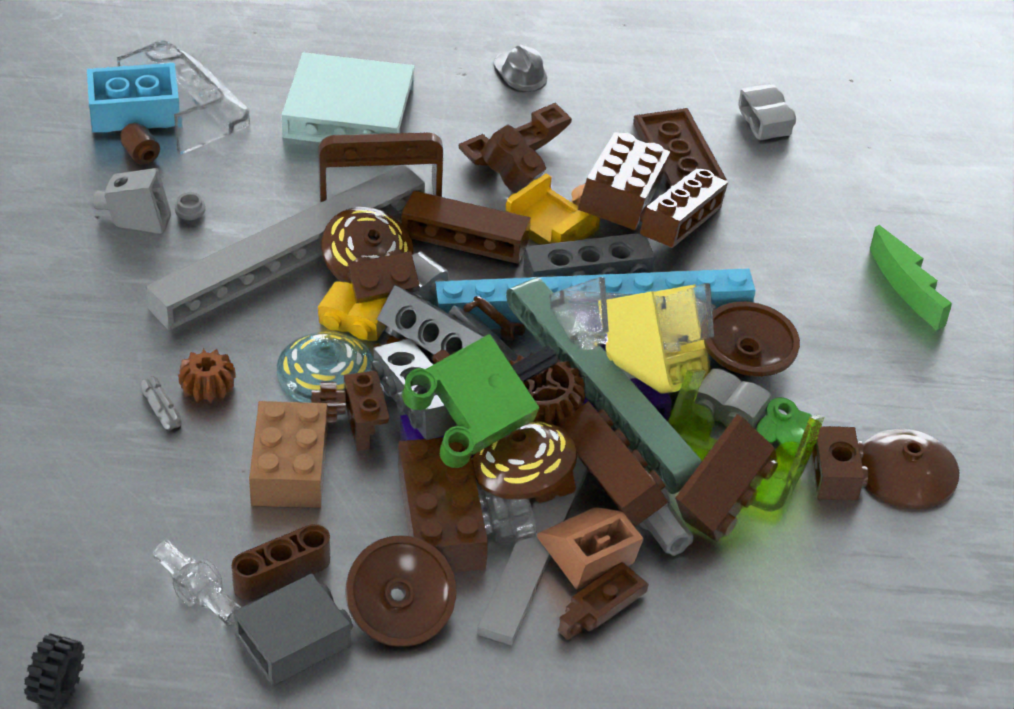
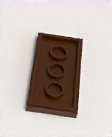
M688 108L634 115L633 124L642 142L656 143L661 145L664 150L670 151L662 176V181L667 190L672 185L675 186L684 176H688L695 169L708 170L715 177L727 181Z

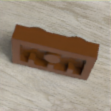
M377 371L344 375L346 412L356 451L370 449V435H375V425L389 423V413Z

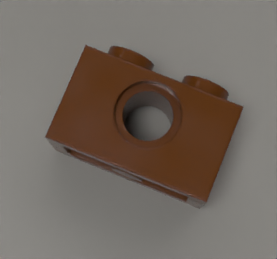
M815 426L809 449L817 500L858 501L861 488L866 487L868 483V469L866 466H862L863 442L857 440L855 427Z

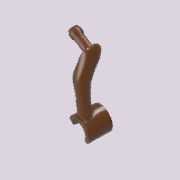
M474 296V301L463 307L465 312H470L475 307L481 309L501 326V337L506 341H514L513 331L517 336H523L526 332L525 326L522 323L510 322L495 307L479 296Z

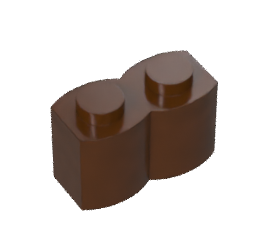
M509 124L496 131L481 150L485 162L494 171L500 173L503 183L513 193H517L529 185L531 181L538 179L546 170V165L539 154L527 147L526 141L520 132Z

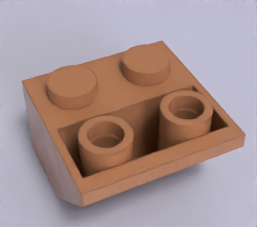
M597 507L545 529L537 535L539 541L576 590L591 584L621 562L627 566L634 564L644 539L623 512Z

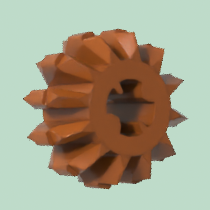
M203 348L200 354L190 352L189 358L181 361L178 379L186 398L194 397L197 403L206 399L211 404L214 398L224 400L226 393L233 392L236 371L228 354L220 355L217 349L209 353Z

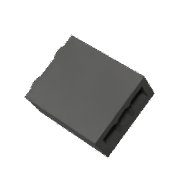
M313 574L305 576L234 611L236 636L272 686L351 646L350 630L353 629V624L349 614L344 609L339 610L334 603L329 588L325 584L320 585Z

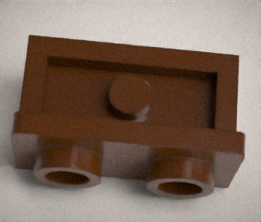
M396 250L386 253L383 257L373 259L371 257H360L352 263H348L347 276L352 284L356 304L387 298L394 285L410 292L420 290L411 251L402 253V251Z

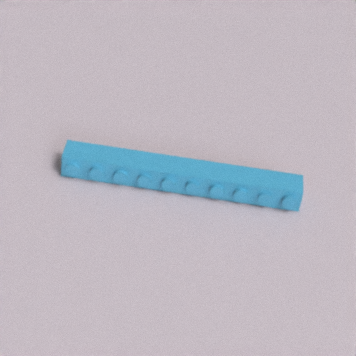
M749 268L537 277L549 287L571 313L576 308H583L594 311L603 316L602 300L696 284L702 320L707 319L711 312L722 305L740 301L753 302L756 291ZM536 277L435 282V306L449 313L453 306L463 309L464 305L474 301V296H479L495 307L510 322L522 323L510 309L506 292L509 288ZM478 307L470 311L490 329H501L500 325Z

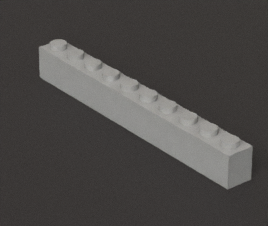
M399 165L146 285L148 309L168 330H171L322 256L321 239L329 221L344 210L355 207H370L386 212L395 219L402 217V211L413 190L425 193V182L405 165Z

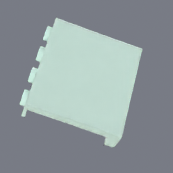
M302 52L282 112V138L321 142L324 138L332 135L399 133L409 91L414 89V65Z

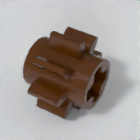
M321 382L320 390L311 391V403H327L328 423H337V415H346V389H337V382Z

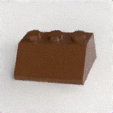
M736 414L675 497L682 519L715 542H718L722 535L728 536L732 532L738 521V518H736L743 507L748 508L753 503L758 494L757 487L763 479L769 480L778 466L775 448L742 416Z

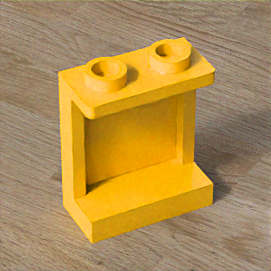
M547 173L531 181L529 185L512 194L506 201V212L531 217L529 238L539 245L584 240L599 230L600 217L577 210V205L551 189V176Z

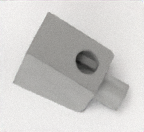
M158 168L116 173L111 177L105 191H95L93 195L94 208L109 210L114 225L119 228L163 234L172 214Z

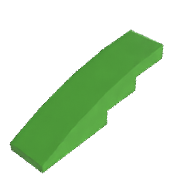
M881 225L876 226L870 251L884 276L906 303L934 329L938 331L945 327L952 303L935 290L938 280L921 268L924 258Z

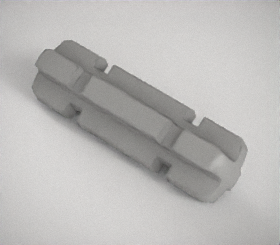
M154 376L143 379L141 381V391L148 399L147 401L157 417L162 419L160 422L164 428L171 431L173 428L180 427L182 423L180 420L181 415L176 408H173L174 404L164 388L161 387L159 380Z

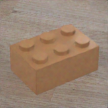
M258 402L249 475L251 506L321 508L328 437L327 403Z

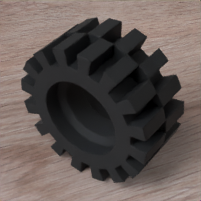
M53 633L43 637V642L40 641L37 645V653L33 652L31 656L32 664L27 667L26 672H29V675L24 681V684L27 685L24 689L27 700L55 709H62L64 704L67 705L70 701L69 695L73 696L75 692L74 686L80 681L81 677H78L79 672L83 671L84 664H81V662L85 659V653H82L84 650V645H81L82 642Z

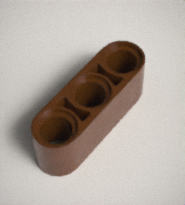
M307 525L238 554L232 560L231 565L234 593L244 600L257 599L305 576L324 570L330 564L331 559L329 531L321 525Z

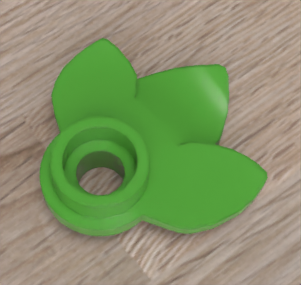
M777 397L772 399L767 405L766 416L758 422L756 430L770 444L777 441L784 450L797 458L803 451L807 439L812 440L814 427L820 426V424L811 414L798 410L793 401L784 397ZM779 409L785 411L787 415L782 414Z

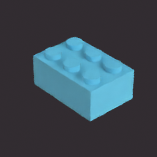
M175 63L87 69L92 133L120 131L131 123H138L146 128L181 126Z

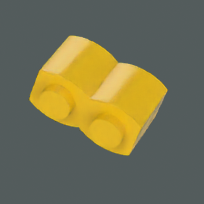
M342 281L334 282L318 305L319 323L332 331L349 332L361 340L377 341L386 328V325L378 321L377 317L387 298L356 304L352 284Z

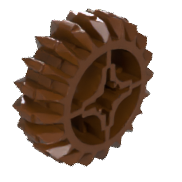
M518 355L515 361L508 360L510 365H513L524 359V357ZM557 355L558 362L556 365L523 382V384L539 406L533 421H544L560 427L564 425V419L566 417L572 418L575 415V411L585 402V384L583 378L579 375L578 369L571 368L570 361L560 362Z

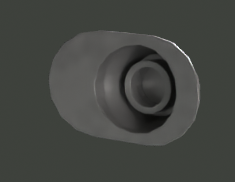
M517 45L512 51L502 53L495 58V68L510 87L519 91L531 92L541 89L546 84L547 74L543 67V60L536 50Z

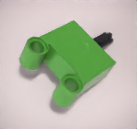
M488 334L426 369L417 368L412 370L405 379L402 398L409 408L423 410L431 405L435 393L438 395L457 426L446 431L440 447V457L447 466L459 468L466 465L470 457L535 419L539 406L523 382L556 365L558 358L554 349L546 346L510 365L492 336ZM414 385L424 386L428 392L424 394H418L414 392L411 387ZM459 442L466 450L455 452L449 447V444Z

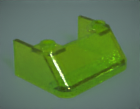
M699 368L687 370L668 423L697 454L700 460L703 461L717 442V439L710 437L714 427L712 412L707 407L695 403L705 374V370ZM817 414L809 417L800 443L787 441L776 448L777 469L769 480L763 479L757 487L758 494L751 506L772 512L782 508L787 503L808 464L825 416Z

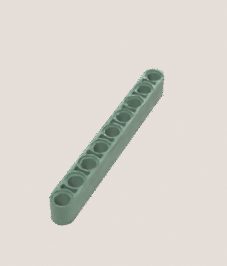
M536 277L509 288L506 292V298L510 309L543 348L549 346L551 349H554L560 362L570 361L571 368L578 369L579 375L583 378L585 384V397L597 411L603 409L614 423L612 428L615 431L619 428L631 444L629 448L632 451L634 449L639 451L648 464L647 469L649 471L654 470L666 486L665 489L671 494L680 492L702 462L697 454L613 361L608 359L603 348L540 278Z

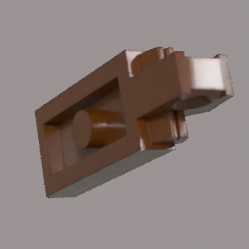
M621 562L572 596L571 603L566 606V613L559 618L558 632L569 640L579 634L583 628L587 631L593 630L594 627L597 628L645 594L648 589V583Z

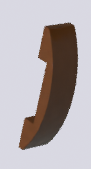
M553 103L532 112L531 122L515 129L523 136L527 147L536 151L558 136L572 122V118L560 106ZM484 134L458 144L459 149L474 165L488 166L481 154V150L489 140Z

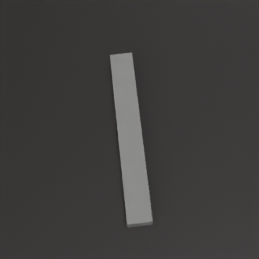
M578 457L573 470L576 484L575 493L562 497L557 495L555 499L543 503L535 500L479 623L477 635L513 645L551 557L537 538L539 532L567 520L588 472V469Z

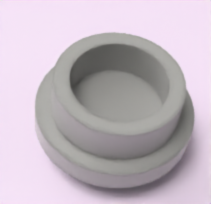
M194 192L181 194L175 203V213L187 220L201 217L206 210L205 202L199 194Z

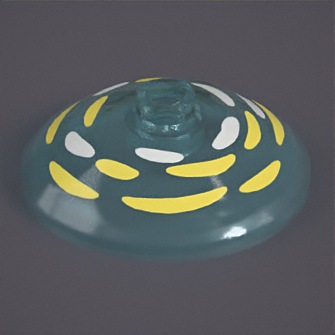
M334 331L314 332L294 340L284 348L277 361V377L282 388L291 397L300 402L311 403V391L320 390L321 382H337V389H344V375L371 371L370 364L371 361H374V356L363 342L352 336Z

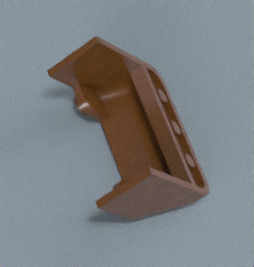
M430 132L332 135L324 138L318 145L320 203L327 200L326 167L432 164L433 195L442 197L443 144L441 138Z

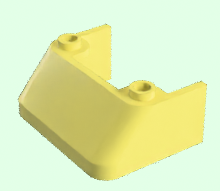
M696 284L601 301L608 338L606 354L608 359L613 361L622 370L661 394L676 392L699 385L711 371L708 351L704 344V327Z

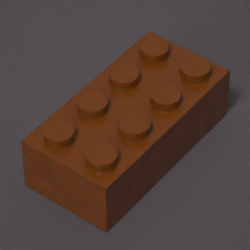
M614 132L586 179L577 210L636 230L643 208L649 205L661 182L670 151L664 150L661 145L656 143H644L636 140L634 136L628 133Z
M443 437L429 440L398 441V472L408 535L424 540L440 551L448 561L453 573L485 570L487 566L488 539L472 457H470L466 465L459 468H451L440 457ZM459 442L449 444V447L455 452L466 450Z

